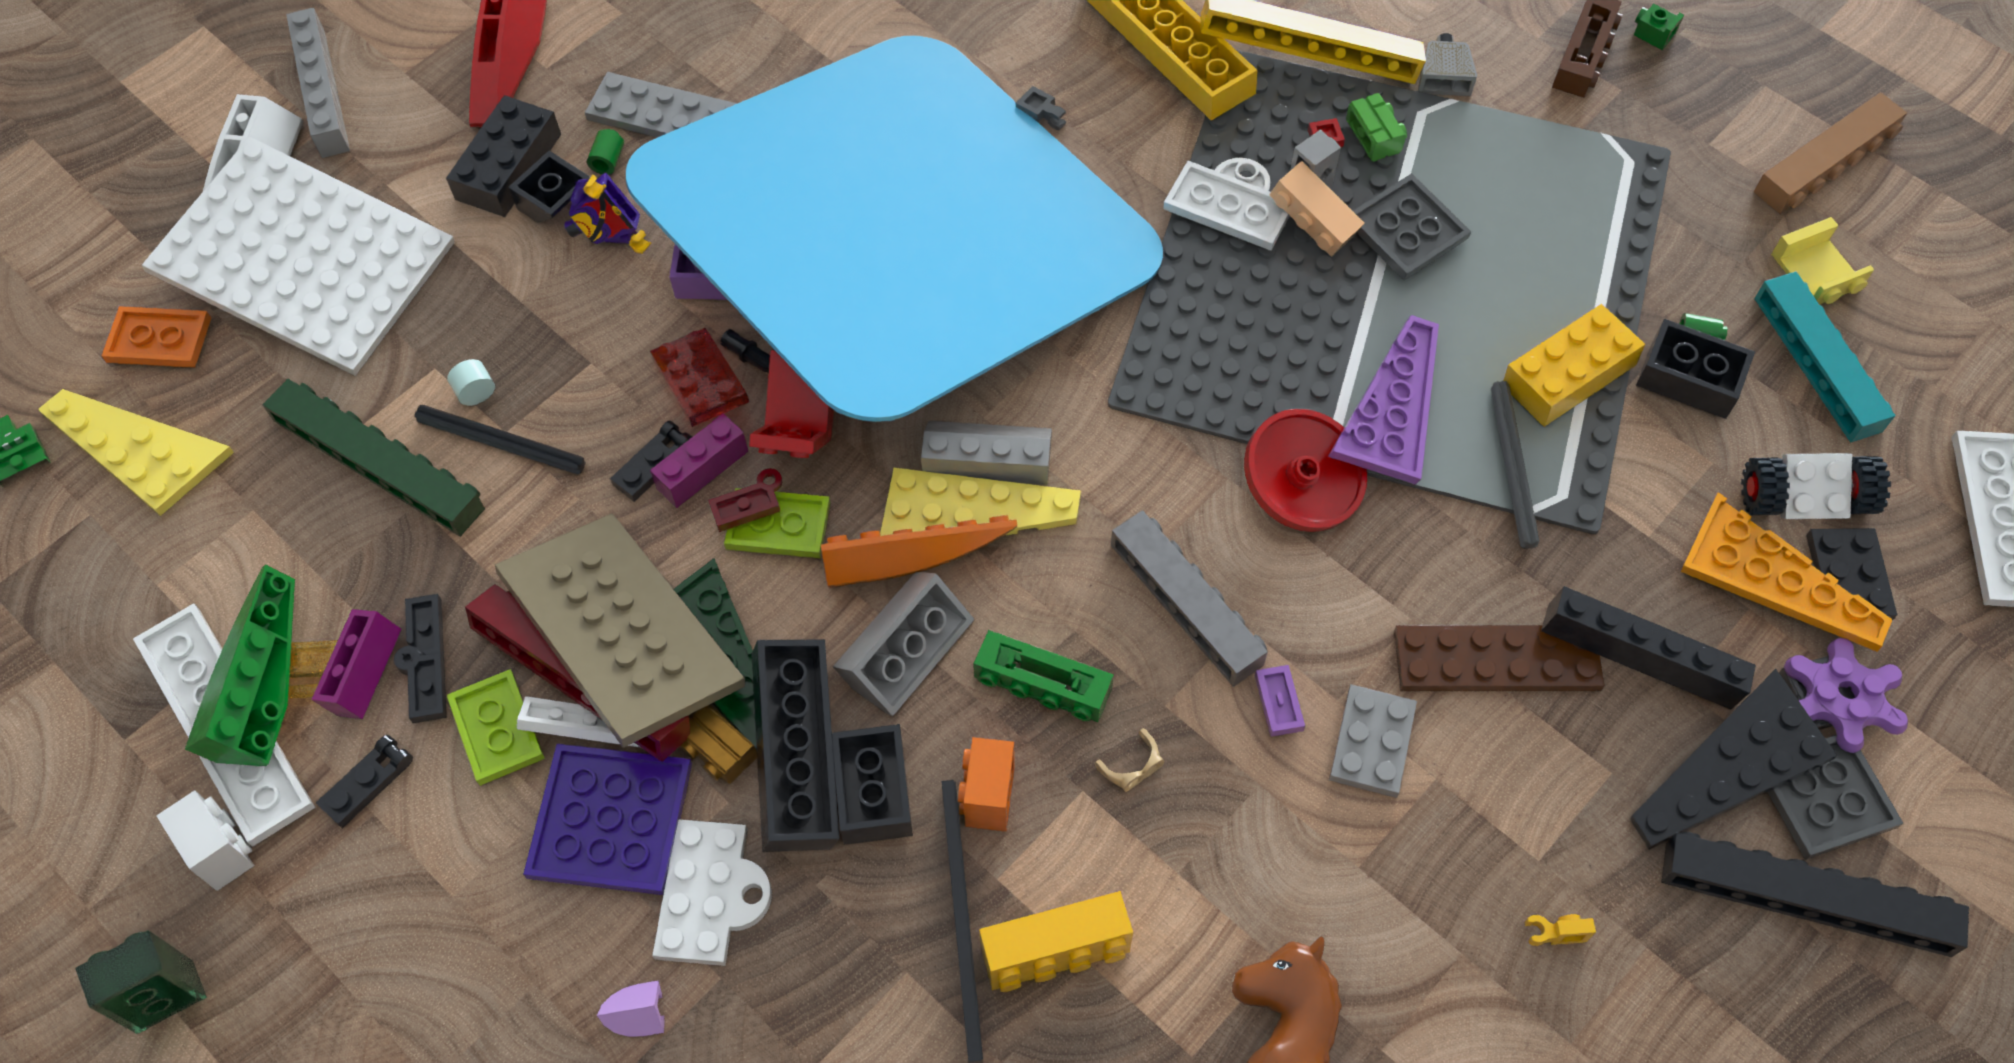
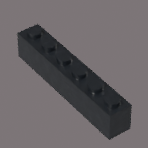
M1565 586L1548 604L1541 629L1544 633L1730 710L1751 692L1755 664Z

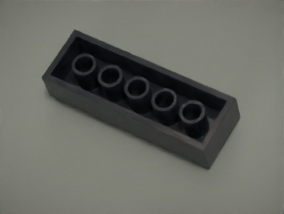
M825 639L757 640L751 655L762 852L832 850L839 840Z

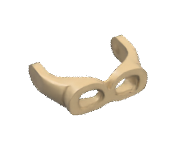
M1144 728L1139 731V735L1149 746L1151 756L1141 771L1115 773L1109 770L1100 759L1095 762L1098 771L1125 792L1134 788L1164 764L1154 738Z

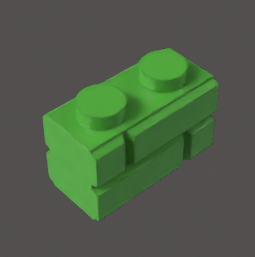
M1379 93L1367 96L1366 99L1361 98L1351 101L1346 121L1371 161L1374 162L1386 156L1399 154L1407 138V131L1404 124L1398 123L1394 117L1392 105L1389 102L1385 103Z

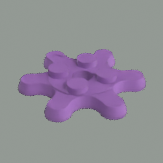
M1838 638L1829 643L1827 646L1829 655L1827 663H1815L1802 655L1790 657L1785 662L1784 669L1787 675L1801 682L1806 688V697L1799 700V702L1813 721L1825 720L1834 726L1837 734V744L1844 751L1856 753L1864 746L1863 729L1866 726H1879L1888 733L1895 735L1902 734L1907 729L1908 719L1906 714L1890 705L1884 695L1886 691L1900 686L1902 682L1901 670L1891 664L1881 666L1878 669L1866 668L1858 663L1854 657V647L1848 639ZM1852 687L1851 691L1854 693L1855 698H1845L1840 694L1838 688Z

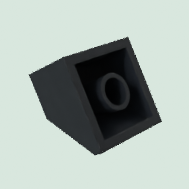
M548 151L508 188L517 210L539 223L552 219L571 201L570 197L577 181L590 179V176L553 152Z

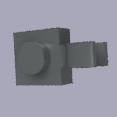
M1034 86L1016 102L1018 109L1033 117L1037 122L1045 118L1048 124L1056 130H1060L1066 124V121L1061 119L1066 111L1059 106H1055V97Z

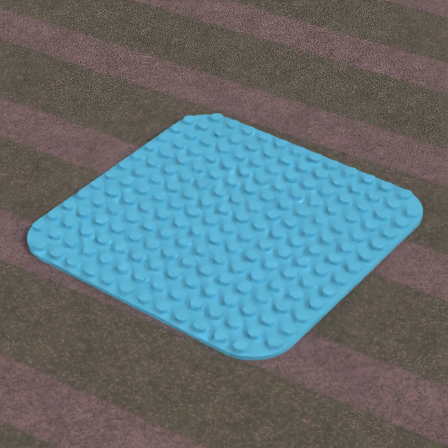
M901 36L891 38L653 139L633 153L626 167L628 191L647 215L825 404L839 414L863 421H894L917 411L1145 285L1157 274L1163 258L1161 240L1154 228L1033 117L1018 109L1016 102L966 56L951 45L928 37Z

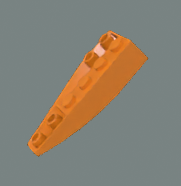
M1008 515L989 518L990 523L977 524L976 520L957 522V527L945 528L944 524L927 526L924 531L913 532L912 529H903L880 536V531H868L860 533L861 539L848 540L847 535L828 537V543L821 544L827 585L831 588L894 579L914 574L916 571H926L959 559L992 543L1016 529L1017 520H1009Z

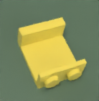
M1832 217L1781 236L1771 254L1786 274L1797 271L1801 279L1807 283L1810 292L1819 305L1822 303L1831 304L1847 293L1856 294L1867 286V280L1874 271L1871 265L1854 271L1831 243L1830 238L1838 227V224Z

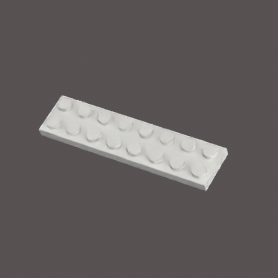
M195 604L188 606L133 638L188 738L205 690L222 651L221 645ZM277 741L267 766L215 763L199 756L246 841L252 847L316 808Z

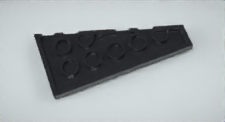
M1775 669L1631 816L1630 820L1648 849H1651L1670 840L1676 832H1686L1834 760L1837 754L1780 673Z

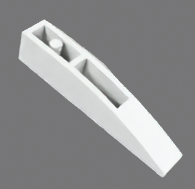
M237 94L213 153L203 191L248 137H252L290 156L303 125L302 118L266 97Z

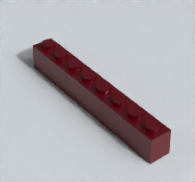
M494 584L465 606L470 629L602 720L510 591L506 592ZM689 715L634 743L663 762L687 740L690 734Z

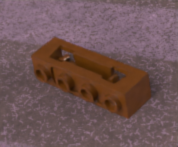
M1586 0L1552 88L1584 98L1588 87H1595L1600 72L1595 69L1596 67L1602 69L1608 54L1603 49H1610L1616 34L1610 31L1611 29L1617 31L1623 14L1618 13L1622 1ZM1586 31L1596 35L1598 33L1587 64H1585L1587 57L1578 55Z

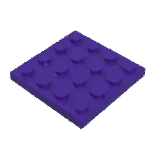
M556 744L523 873L525 878L664 895L678 820L681 819L692 768L691 759L667 757L661 762L651 754Z

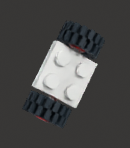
M1849 453L1782 454V459L1779 457L1750 458L1749 462L1745 463L1746 469H1743L1742 472L1744 479H1741V485H1743L1741 496L1745 497L1743 505H1746L1745 510L1750 515L1781 514L1780 518L1830 519L1850 518V514H1879L1884 511L1883 507L1888 505L1886 498H1890L1891 493L1888 492V487H1891V481H1888L1890 471H1886L1888 465L1886 462H1883L1882 457H1852V454Z

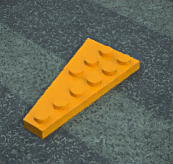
M1719 492L1717 493L1683 565L1682 573L1848 639L1873 651L1878 652L1892 623L1890 617L1860 595H1852L1837 584L1838 579L1830 573L1823 574L1811 565L1812 560L1771 530H1763L1751 521L1752 516L1744 510L1737 511L1726 503V497Z

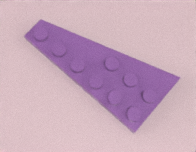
M1413 315L1406 320L1328 457L1415 485L1421 480L1439 324Z

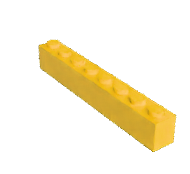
M1205 0L1200 14L1201 33L1407 83H1416L1426 62L1423 42L1251 0Z

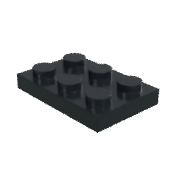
M1810 529L1806 537L1813 566L1825 575L1830 573L1839 580L1838 585L1852 595H1860L1893 621L1897 616V611L1876 529Z

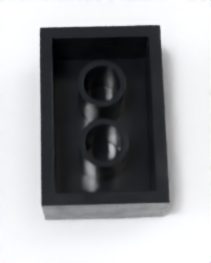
M1664 319L1652 341L1636 386L1727 419L1740 397L1755 351Z
M900 724L833 732L834 770L839 824L843 844L913 836Z

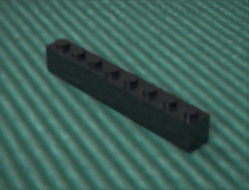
M1676 832L1666 843L1661 883L1948 957H1953L1968 948L1969 906L1955 903V900L1950 897H1931L1919 894L1914 888H1895L1883 885L1881 881L1875 878H1856L1845 875L1839 869H1820L1809 866L1803 860H1784L1772 857L1770 852L1764 850L1749 851L1737 848L1732 842H1713L1701 839L1700 835L1692 832Z

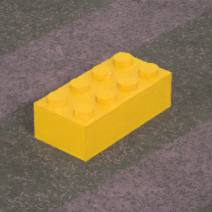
M1600 304L1508 364L1503 381H1507L1509 384L1511 395L1545 427L1635 367L1645 343L1603 304Z
M1121 891L981 928L979 929L981 952L991 989L996 990L1000 988L1001 992H1008L1021 987V982L1035 979L1036 982H1045L1055 978L1057 972L1070 969L1071 973H1077L1089 969L1091 963L1105 960V963L1120 961L1126 957V953H1130L1133 930Z

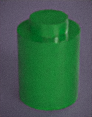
M612 129L597 132L586 161L588 167L594 172L602 175L604 173L610 175L614 172L624 146V140L618 132Z
M1689 313L1682 315L1679 324L1726 340L1728 328L1723 326L1722 319Z

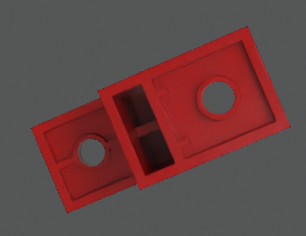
M774 349L770 350L765 425L750 434L749 447L759 448L758 452L763 454H778V450L789 451L791 457L809 458L810 454H814L831 441L834 409L825 404Z

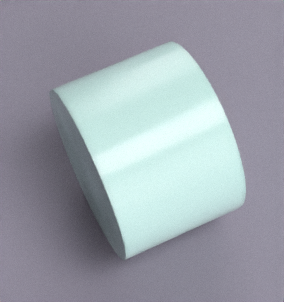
M466 360L457 364L450 370L447 377L448 383L463 405H477L487 400L495 390L493 380L479 360Z

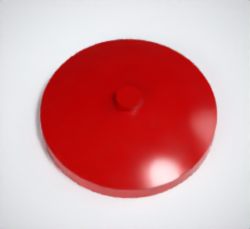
M1289 409L1269 417L1251 436L1244 457V471L1247 484L1259 506L1277 522L1299 531L1320 532L1338 526L1348 519L1360 506L1367 488V469L1328 457L1344 429L1340 423L1317 411Z

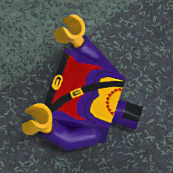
M604 173L598 179L595 175H592L590 179L577 181L570 197L572 204L569 215L571 219L564 223L567 233L571 237H576L584 232L591 242L595 244L602 242L629 244L636 253L643 254L651 245V242L643 239L646 236L643 230L636 232L640 213L608 174Z

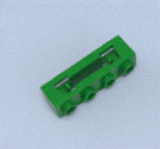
M988 630L973 663L974 678H977L983 685L1005 688L1016 697L1023 699L1029 697L1038 700L1046 708L1052 710L1060 708L1071 712L1075 718L1082 721L1093 720L1099 722L1113 687L1114 674ZM1014 661L1021 664L1020 668L1016 667ZM1066 685L1071 686L1073 690H1067Z

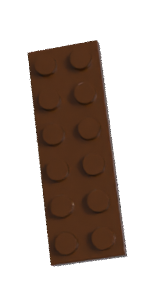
M1396 625L1394 630L1400 691H1602L1605 684L1600 655L1542 632L1543 625Z

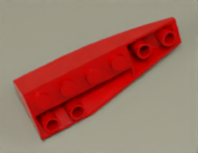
M481 0L471 70L470 127H482L504 95L513 98L540 44L547 0Z

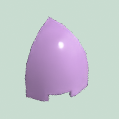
M659 981L632 985L611 995L601 1005L597 1014L602 1024L612 1032L627 1037L664 1033V1015L660 1016L657 1007L658 999L662 998Z

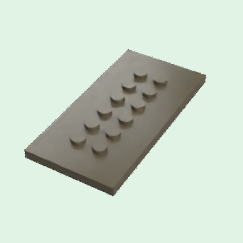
M613 513L495 564L496 574L623 748L745 687V680L742 674Z

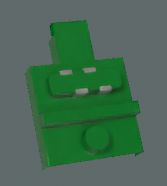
M8 415L0 418V481L46 458L50 462L35 428L30 423L16 429Z

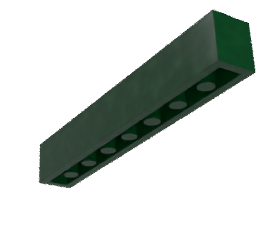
M287 379L262 404L274 422L460 537L485 510L479 498L481 494L474 486L469 483L462 485L452 473L444 468H441L439 471L433 467L432 463L425 456L419 453L415 456L400 441L396 439L390 441L385 438L386 436L380 429L374 425L367 427L362 424L360 418L351 411L344 413L339 410L337 404L328 397L321 399L316 396L314 390L305 383L298 385L292 380Z

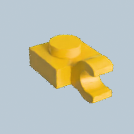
M1577 914L1561 916L1555 924L1550 923L1540 915H1532L1525 921V926H1537L1541 931V935L1531 936L1528 940L1529 944L1533 946H1539L1547 942H1551V945L1585 943L1596 933L1593 918L1581 919L1580 915Z

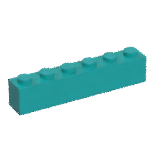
M1797 271L1764 281L1754 298L1849 442L1852 443L1882 433L1896 415L1892 411L1891 405L1885 401L1876 388L1873 379L1867 375L1859 363L1857 356L1845 343L1840 331L1834 327L1824 308L1819 305L1812 295L1807 283L1801 279Z

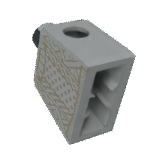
M1449 33L1440 34L1436 39L1437 41L1428 42L1425 52L1426 62L1421 70L1418 91L1436 95L1471 96L1477 79V73L1469 45L1465 42H1454L1453 36Z

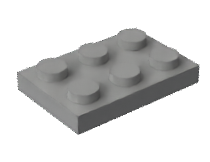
M1350 684L1329 781L1397 798L1400 791L1417 701Z

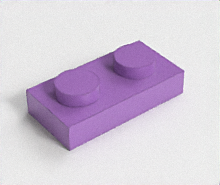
M1289 665L1256 670L1255 679L1270 736L1304 731L1305 723Z

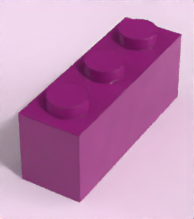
M724 413L650 470L656 489L673 506L678 508L749 452L744 432Z
M352 609L311 700L336 716L363 719L402 629L377 611Z

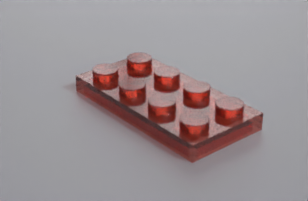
M706 328L690 332L682 338L664 343L650 351L653 361L692 427L750 402L745 389Z

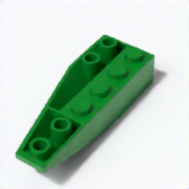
M264 565L261 568L217 660L185 750L215 763L251 766L269 765L288 706L295 590L294 578L268 565Z

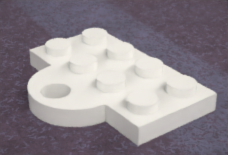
M1247 158L1226 160L1218 165L1215 170L1187 161L1166 197L1163 206L1164 210L1270 251L1290 217L1284 209L1276 205L1274 199L1269 195L1271 193L1269 191L1270 176L1267 170L1258 162ZM1242 171H1249L1253 174V176L1244 177L1239 173Z
M678 820L652 955L655 960L725 966L731 931L750 928L765 916L772 899L771 885L767 875L760 866L750 860L743 859L748 831L746 825ZM751 888H759L763 891L761 900L755 904H748L744 901V894Z

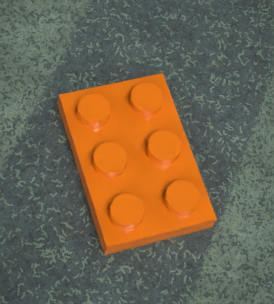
M119 306L101 356L106 363L195 368L211 316L207 311Z

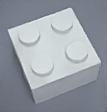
M194 790L157 815L158 820L188 868L216 891L255 866L248 856L252 852L250 845L241 834H236L233 830V827L236 826L234 820L225 809H220L212 797L205 800Z

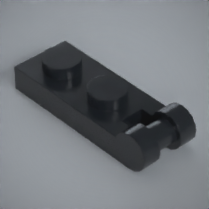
M670 420L665 422L660 428L659 433L610 478L612 485L635 502L654 484L650 470L692 438V436L687 432H680L679 426ZM672 440L675 444L668 448L666 445Z
M390 735L381 737L376 742L374 749L316 802L342 829L413 761V756L406 749L400 750L397 747V741ZM388 757L390 763L384 768L380 764Z

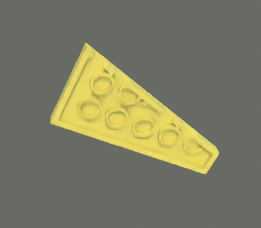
M64 389L38 409L44 417L160 516L234 453L230 446Z
M893 468L880 536L893 534V531L912 529L913 532L924 531L927 526L944 524L945 528L957 527V522L976 520L977 524L990 523L989 518L1008 515L1009 520H1017L1016 529L1006 535L1018 534V530L1037 528L1038 530L1074 525L1077 524L1081 491Z

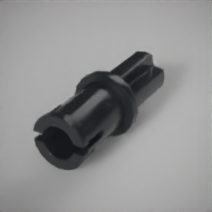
M728 329L722 335L720 340L722 343L720 344L737 354L740 361L744 363L748 361L763 372L769 373L770 355L758 348L755 341L743 338L732 329Z

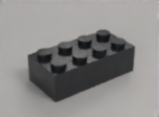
M504 95L446 177L455 200L506 217L515 204L508 187L544 154L550 151L561 136L554 111Z

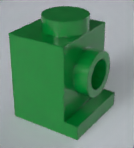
M1654 3L1649 9L1643 7L1635 19V23L1638 25L1634 36L1663 50L1676 35L1684 14L1679 12L1678 15H1675Z

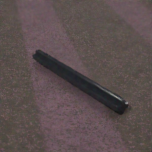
M419 405L414 414L419 423L574 474H581L586 464L582 456L426 405Z

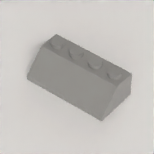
M928 421L924 430L921 453L922 471L1015 483L1048 485L1052 428Z
M916 571L835 663L833 668L854 691L889 716H893L974 621V618L937 574Z

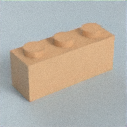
M1303 161L1298 163L1280 179L1269 194L1274 199L1276 205L1284 209L1295 220L1298 227L1305 230L1316 241L1317 245L1331 257L1352 239L1365 224Z

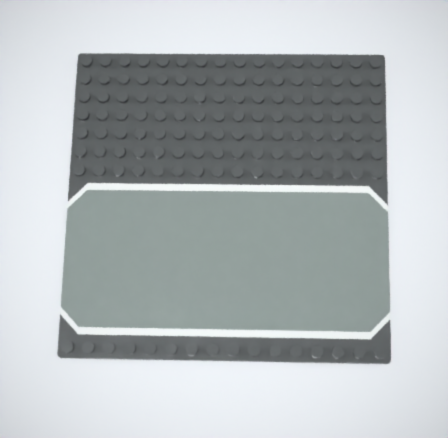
M1237 50L1257 69L1256 94L1212 121L1205 115L1190 159L1191 162L1215 170L1222 162L1232 158L1254 160L1267 170L1270 176L1269 191L1271 192L1278 181L1290 171L1294 148L1310 137L1308 133L1309 123L1337 118L1345 142L1340 150L1333 185L1329 188L1351 210L1356 209L1412 173L1471 231V234L1466 241L1408 279L1403 280L1357 233L1331 257L1317 245L1316 241L1305 230L1298 227L1295 220L1290 216L1270 251L1172 213L1162 241V262L1157 274L1148 282L1108 399V406L1114 410L1248 444L1256 429L1269 417L1289 409H1308L1320 412L1331 417L1345 428L1404 323L1413 315L1439 324L1422 478L1415 485L1368 469L1367 476L1514 514L1491 387L1494 382L1504 380L1508 364L1600 304H1603L1637 336L1671 151L1660 146ZM1379 93L1385 103L1389 102L1392 105L1397 122L1404 124L1407 138L1399 154L1386 156L1373 162L1346 121V116L1351 101L1361 98L1366 99L1367 96ZM1242 171L1239 173L1244 177L1253 176V174L1249 171ZM1630 370L1545 427L1511 395L1536 520L1589 534H1597L1600 530Z

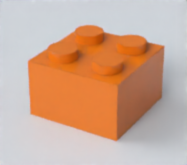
M972 737L971 749H965L963 755L962 769L964 770V782L960 781L959 815L965 816V827L1007 832L1015 769L1014 742Z

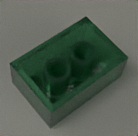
M149 930L130 935L124 940V943L109 951H101L92 955L86 963L75 968L89 1008L136 1034L207 998L193 960Z

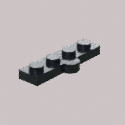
M438 594L405 599L406 641L408 646L400 648L395 653L394 664L402 674L408 675L409 719L412 723L447 718L442 600Z

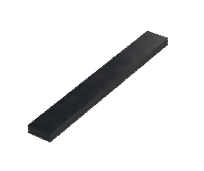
M954 780L942 781L968 1063H983L956 782Z

